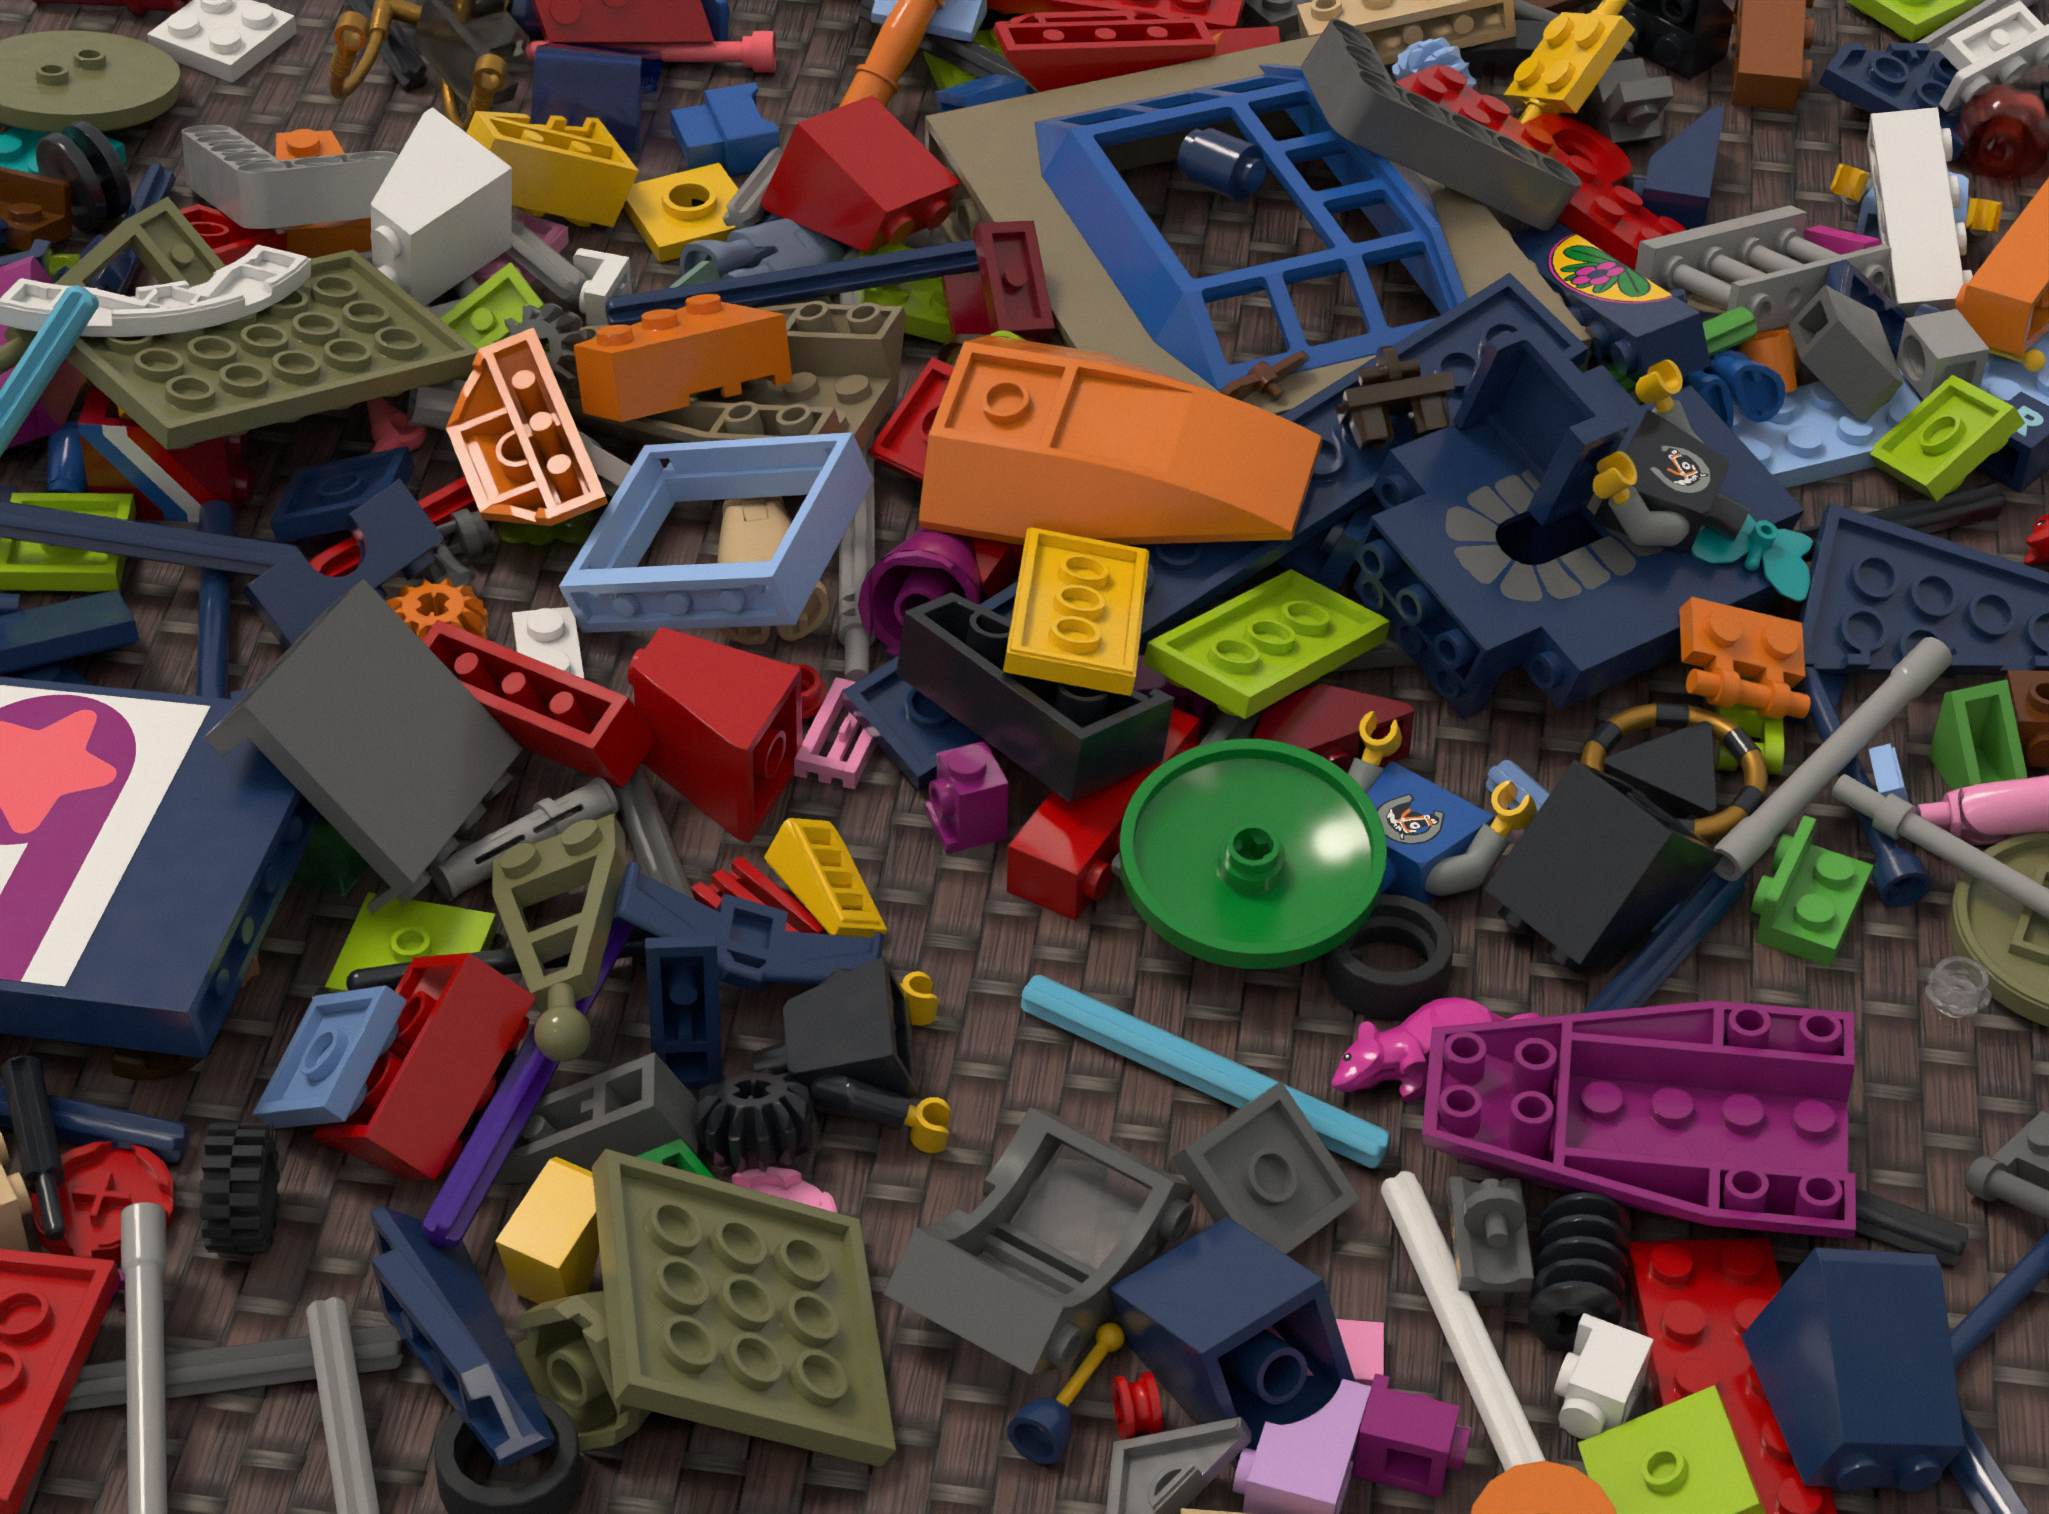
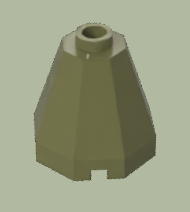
M604 1291L578 1294L542 1302L521 1314L518 1330L528 1328L527 1339L515 1345V1354L533 1392L547 1396L567 1411L578 1431L580 1451L613 1446L636 1433L652 1411L614 1402Z

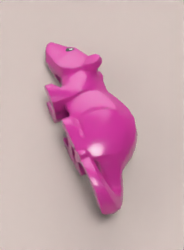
M1451 997L1436 999L1422 1006L1400 1026L1381 1033L1378 1032L1373 1023L1366 1021L1361 1023L1358 1028L1357 1040L1343 1054L1332 1079L1331 1086L1339 1091L1352 1093L1357 1090L1375 1088L1385 1080H1397L1402 1083L1399 1093L1403 1101L1407 1103L1413 1102L1426 1094L1432 1027L1541 1016L1538 1013H1526L1505 1019L1476 1001Z

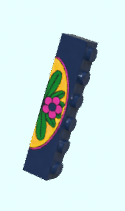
M1557 221L1550 231H1543L1532 226L1511 234L1515 244L1528 260H1532L1535 263L1539 274L1552 290L1560 294L1565 306L1580 325L1586 327L1585 331L1592 338L1590 350L1593 355L1617 369L1622 376H1627L1637 383L1640 377L1647 375L1650 366L1663 360L1673 361L1678 366L1682 377L1711 366L1701 313Z

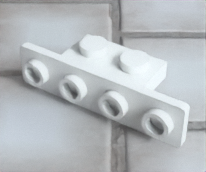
M2018 1L1948 37L1940 52L1958 72L1952 79L1939 105L1946 112L1964 103L1971 106L1981 100L1992 88L2003 84L2005 87L2013 84L2025 71L2036 65H2039L2041 68L2048 66L2049 24L2044 26L2021 1Z

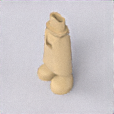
M781 496L725 499L722 506L723 520L717 563L771 561L792 523ZM820 580L796 624L776 626L778 634L783 640L794 641L805 637L817 629L828 616L829 599L826 587ZM770 626L717 628L729 639L745 645L763 644L770 635Z

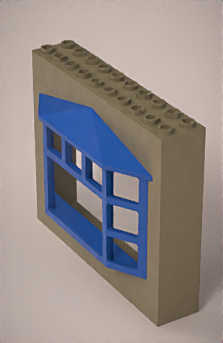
M1320 35L925 116V148L961 182L950 202L952 206L950 215L938 226L947 243L973 240V231L979 223L1034 220L1055 329L1043 344L1105 353L1218 393L1231 381L1247 376L1250 369L1261 361H1266L1270 366H1273L1297 352L1304 351L1309 356V361L1295 371L1280 378L1277 383L1284 392L1281 398L1274 400L1268 392L1262 394L1256 390L1241 400L1281 416L1376 357L1379 347L1393 346L1436 319L1394 328L1386 324L1366 267L1400 260L1441 315L1506 274L1511 273L1588 347L1585 363L1577 367L1582 373L1587 371L1588 359L1592 357L1593 353L1590 350L1592 338L1585 331L1586 327L1580 325L1565 306L1560 294L1552 290L1539 274L1535 263L1527 259L1513 241L1510 232L1499 224L1488 210L1486 204L1354 144L1338 134L1329 125L1301 70L1302 63ZM1213 128L1261 148L1266 166L1329 250L1194 279L1186 271L1118 171L1178 159L1180 146L1191 131L1195 129L1203 131ZM1301 132L1305 135L1284 141L1273 139ZM1322 158L1343 186L1313 191L1293 164ZM1360 208L1382 238L1353 243L1331 214ZM1346 272L1368 334L1316 346L1308 345L1286 285ZM1266 290L1288 352L1230 365L1225 361L1205 303Z

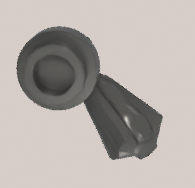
M465 508L452 513L450 522L436 527L442 536L455 532L459 543L447 547L442 540L436 549L432 550L438 560L422 571L423 578L431 584H440L443 580L450 577L454 587L471 585V582L475 579V574L458 562L454 556L464 553L466 558L470 559L483 554V547L493 543L487 521L482 519L479 510L470 513Z

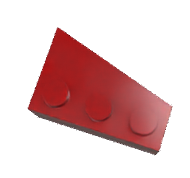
M530 0L543 38L547 42H715L701 0Z

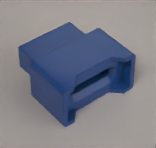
M756 82L703 91L704 105L670 110L671 133L676 137L686 159L688 170L720 163L729 177L749 174L756 169L770 150L779 147V130L776 123L762 119L757 109L756 94L758 93V86Z

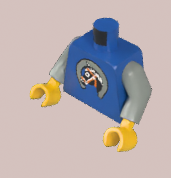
M1374 711L1365 714L1360 721L1359 731L1366 748L1361 760L1354 757L1348 775L1362 787L1371 799L1383 824L1387 857L1380 894L1406 896L1428 904L1438 896L1442 897L1476 889L1485 881L1511 843V840L1507 837L1511 829L1521 830L1527 828L1537 814L1535 801L1530 794H1527L1517 808L1507 810L1509 805L1515 800L1518 789L1512 781L1502 782L1492 793L1491 803L1498 814L1494 819V815L1393 761L1385 769L1379 767L1382 757L1392 755L1401 746L1402 736L1396 719H1394L1390 733L1385 738L1379 740L1372 739L1371 734L1376 728L1377 716Z

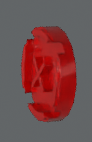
M93 1142L62 1154L61 1161L65 1182L58 1188L67 1234L58 1241H52L45 1237L37 1195L34 1193L33 1198L30 1195L33 1209L30 1217L41 1246L56 1255L114 1260L116 1264L121 1263V1212L125 1207L140 1202L160 1205L166 1213V1231L175 1218V1187L165 1162L145 1147L130 1144L131 1150L113 1148L112 1142Z

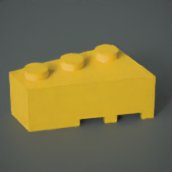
M475 111L466 133L512 167V206H516L521 211L532 216L541 217L545 213L563 216L568 221L583 227H589L592 223L614 228L639 170L599 118L586 117L583 126L578 127L566 126L568 120L563 116L550 115L547 124L541 125L529 124L531 118L526 114Z

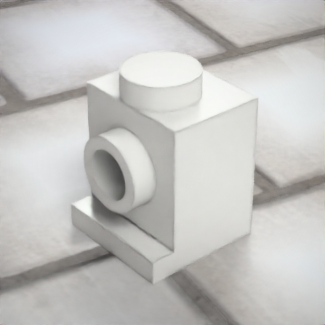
M1583 1313L1578 1324L1573 1353L1568 1352L1555 1384L1554 1394L1565 1398L1558 1416L1559 1428L1566 1430L1577 1438L1588 1439L1626 1423L1644 1385L1654 1339Z

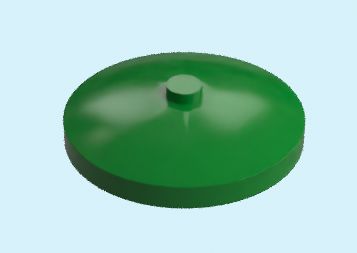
M1231 739L1207 743L1180 753L1163 763L1141 783L1133 794L1122 820L1119 846V865L1122 881L1128 897L1142 919L1157 934L1178 949L1211 963L1242 969H1273L1301 964L1318 958L1347 941L1366 922L1378 901L1383 885L1387 857L1386 837L1380 816L1371 799L1350 775L1329 760L1309 750L1287 743L1263 739Z

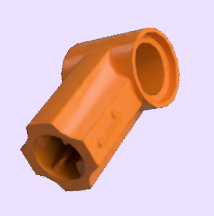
M1788 325L1767 330L1766 332H1759L1753 339L1739 344L1740 352L1746 354L1749 360L1761 362L1780 374L1785 384V393L1797 389L1796 372L1802 361L1800 360Z

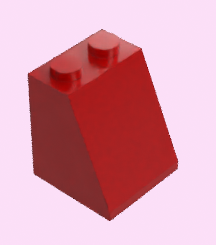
M871 95L798 122L760 205L770 213L790 219L799 225L867 253L889 243L897 245L907 238L908 235L925 228L933 230L940 226L952 211L950 202L961 182Z
M660 627L646 648H639L635 652L628 669V683L634 687L635 707L657 736V740L641 763L736 839L750 843L794 775V759L802 746L801 668Z

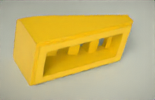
M800 818L785 820L764 858L829 935L872 938L875 932L885 935L887 928L845 843L831 822Z

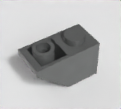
M1824 285L1788 324L1800 360L1857 419L1866 423L1882 405L1888 403L1893 398L1896 391L1904 384L1877 312L1833 288Z

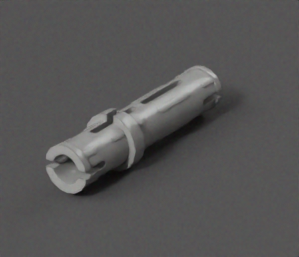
M600 776L555 801L545 798L534 804L532 813L448 856L437 867L430 870L433 881L444 898L451 901L466 890L492 878L493 860L502 857L509 849L480 864H476L475 862L511 843L516 845L522 843L535 844L563 833L565 829L578 821L585 819L595 821L607 815L616 814L619 810L617 799L609 784ZM568 813H573L572 816L555 823L539 833L534 832Z

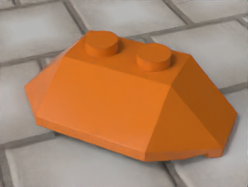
M534 327L478 349L472 363L474 370L460 392L446 429L482 519L553 526L608 504Z

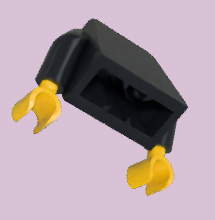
M880 957L855 969H836L818 986L787 1001L783 1007L785 1042L754 1051L752 1062L755 1072H761L766 1068H770L774 1075L792 1074L796 1078L797 1083L808 1087L809 1100L813 1102L814 1113L820 1115L833 1113L859 1118L895 1130H899L902 1125L910 1126L911 1142L920 1151L926 1153H939L947 1145L949 1131L946 1128L951 1118L949 1105L938 1097L926 1098L917 1107L910 1105V1098L919 1096L911 1024L916 1026L931 1024L936 1018L939 1003L937 996L932 994L933 982L927 974L919 971L911 972L904 977L902 983H899L885 958Z

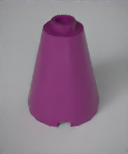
M920 528L869 570L861 585L858 610L863 628L870 637L874 629L875 636L887 646L885 652L894 658L899 656L905 611L949 593L957 594L978 605L981 604L980 576L973 538Z

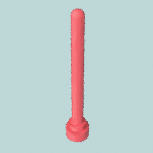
M753 31L752 36H743L742 41L715 42L533 41L528 44L526 55L534 62H742L743 68H753L754 73H775L776 35L775 31Z

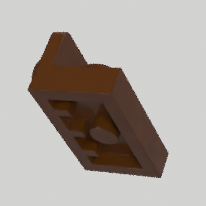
M0 166V219H4L10 227L5 232L9 240L5 247L29 251L35 239L48 240L53 244L72 236L70 183Z

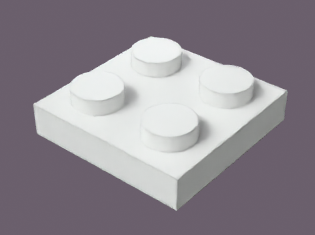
M192 0L150 31L147 37L149 44L162 49L176 62L233 83L297 34L294 15L275 9L265 3H259L254 0Z

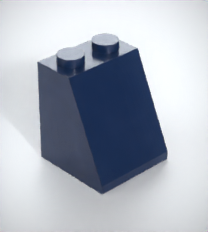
M1225 1217L1109 1287L1125 1337L1132 1351L1196 1425L1242 1417L1251 1431V1442L1245 1448L1257 1449L1265 1421L1285 1425L1306 1419L1321 1410L1333 1398L1342 1379L1355 1382L1323 1279L1229 1217ZM1272 1325L1285 1341L1277 1337L1275 1334H1273L1266 1328ZM1307 1368L1313 1373L1314 1376L1307 1375ZM1241 1452L1230 1462L1235 1469H1237Z
M1814 1248L1742 1334L1741 1338L1804 1486L1839 1487L1844 1491H1855L1862 1488H1900L1903 1492H1918L1938 1482L1944 1468L1965 1447L1942 1271L1935 1254Z

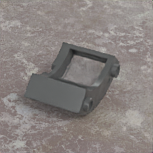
M1029 1107L1010 1144L984 1180L983 1195L987 1198L970 1215L957 1208L950 1215L933 1225L915 1228L886 1287L884 1295L1030 1375L1044 1374L1058 1367L1066 1369L1074 1361L1077 1354L1096 1338L1098 1328L1105 1323H1110L1118 1314L1109 1287L1156 1260L1168 1241L1175 1243L1183 1236L1194 1212L1193 1204L1189 1203L1194 1190L1188 1182L1054 1113Z

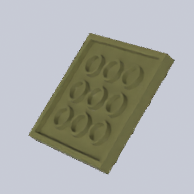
M605 1149L592 1166L614 1402L882 1467L896 1451V1444L860 1219Z

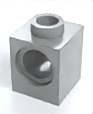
M1951 309L1906 318L1896 364L1924 400L1952 374L1980 388L1989 348L1958 309Z

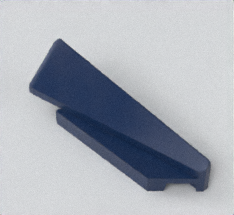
M385 1206L369 1211L380 1254L372 1258L371 1262L384 1316L391 1325L397 1328L401 1339L494 1461L502 1468L552 1445L555 1437L463 1241L456 1247L445 1245L441 1249L431 1244V1238L422 1232V1220Z

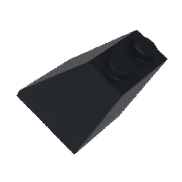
M1573 760L1484 890L1503 904L1498 914L1506 922L1527 935H1531L1535 929L1549 940L1550 944L1545 951L1557 962L1576 973L1585 966L1607 974L1719 863L1724 854L1629 783L1577 760Z

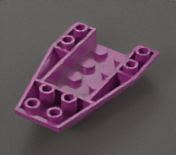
M1713 1000L1432 1027L1421 1143L1469 1164L1507 1177L1520 1178L1521 1181L1570 1194L1580 1192L1604 1194L1621 1202L1626 1207L1699 1224L1854 1239L1856 1231L1855 1173H1848V1098L1855 1066L1854 1013Z

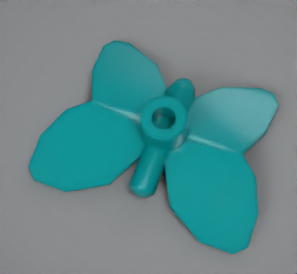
M1748 514L1734 541L1705 527L1696 535L1690 549L1693 557L1709 564L1734 563L1748 553L1744 563L1746 569L1756 571L1759 568L1760 561H1762L1764 575L1769 583L1781 596L1795 602L1806 599L1811 585L1809 568L1802 560V557L1809 552L1813 543L1812 539L1799 532L1777 529L1775 525L1767 520L1756 523L1750 514Z

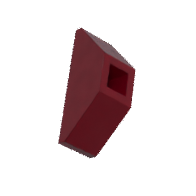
M1321 683L1290 694L1266 707L1253 739L1278 741L1309 750L1329 760L1348 774L1354 757L1361 760L1366 748L1359 731L1360 721L1365 714L1374 711L1377 716L1376 728L1371 734L1372 739L1379 740L1385 738L1390 733L1394 719H1396L1402 736L1401 746L1392 755L1382 757L1379 767L1387 766L1391 761L1397 762L1409 757L1415 710L1406 702Z

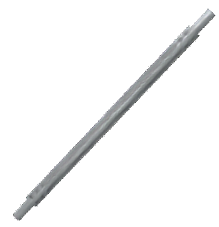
M859 249L847 250V254L842 260L858 258ZM858 291L840 293V304L858 305ZM873 433L861 452L874 479V459L867 453L874 442ZM874 480L839 543V641L845 647V679L855 682L870 674L869 647L875 641L874 628L873 634L870 637L862 626L858 610L861 585L869 570L875 565Z

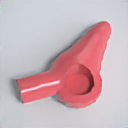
M383 397L367 400L371 435L376 442L371 453L408 446L410 452L419 449L426 438V427L407 424V413L398 410Z

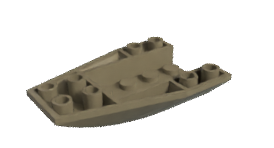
M823 301L756 308L785 314L793 382L775 386L772 384V381L764 379L741 382L742 394L726 398L721 396V389L719 387L689 396L691 406L624 422L584 414L580 389L567 384L565 402L575 424L640 445L853 432L862 451L897 398L906 319L904 308L901 306H879L876 303L870 302L858 305L827 304ZM609 324L581 327L579 331H585L591 334L592 338H596V331L602 327L609 326Z

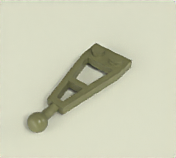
M167 196L124 220L54 284L86 287L85 285L128 246L161 285L183 280L189 283V286L208 282L213 277V272L225 267V264ZM8 326L4 334L8 342L0 346V375L18 364L37 335L36 331Z
M614 813L595 821L592 819L578 821L570 825L563 833L535 844L522 843L506 851L502 857L493 860L492 896L529 992L536 996L534 1001L542 1014L535 1024L534 1040L539 1051L548 1059L556 1062H568L581 1056L587 1049L591 1038L589 1022L576 1009V1001L589 997L594 993L613 921L620 881L626 869L625 833ZM589 883L581 913L532 932L530 931L522 910L523 908ZM571 953L567 968L547 975L543 963Z

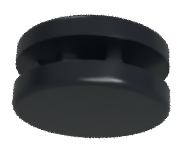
M76 121L64 127L62 133L53 132L38 141L36 161L40 175L64 180L71 185L72 225L83 231H91L103 225L106 218L115 219L129 211L132 203V193L126 170L109 140L95 126L86 121Z

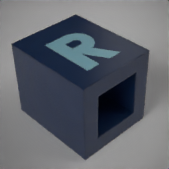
M2023 392L2018 393L2007 403L2016 408L2025 424L2009 437L2008 442L2002 449L1989 455L1975 468L2018 493L2024 491L2049 470V406Z

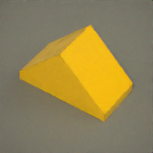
M558 1157L549 1159L495 1242L513 1293L538 1304L588 1293L600 1251L593 1175L591 1171Z

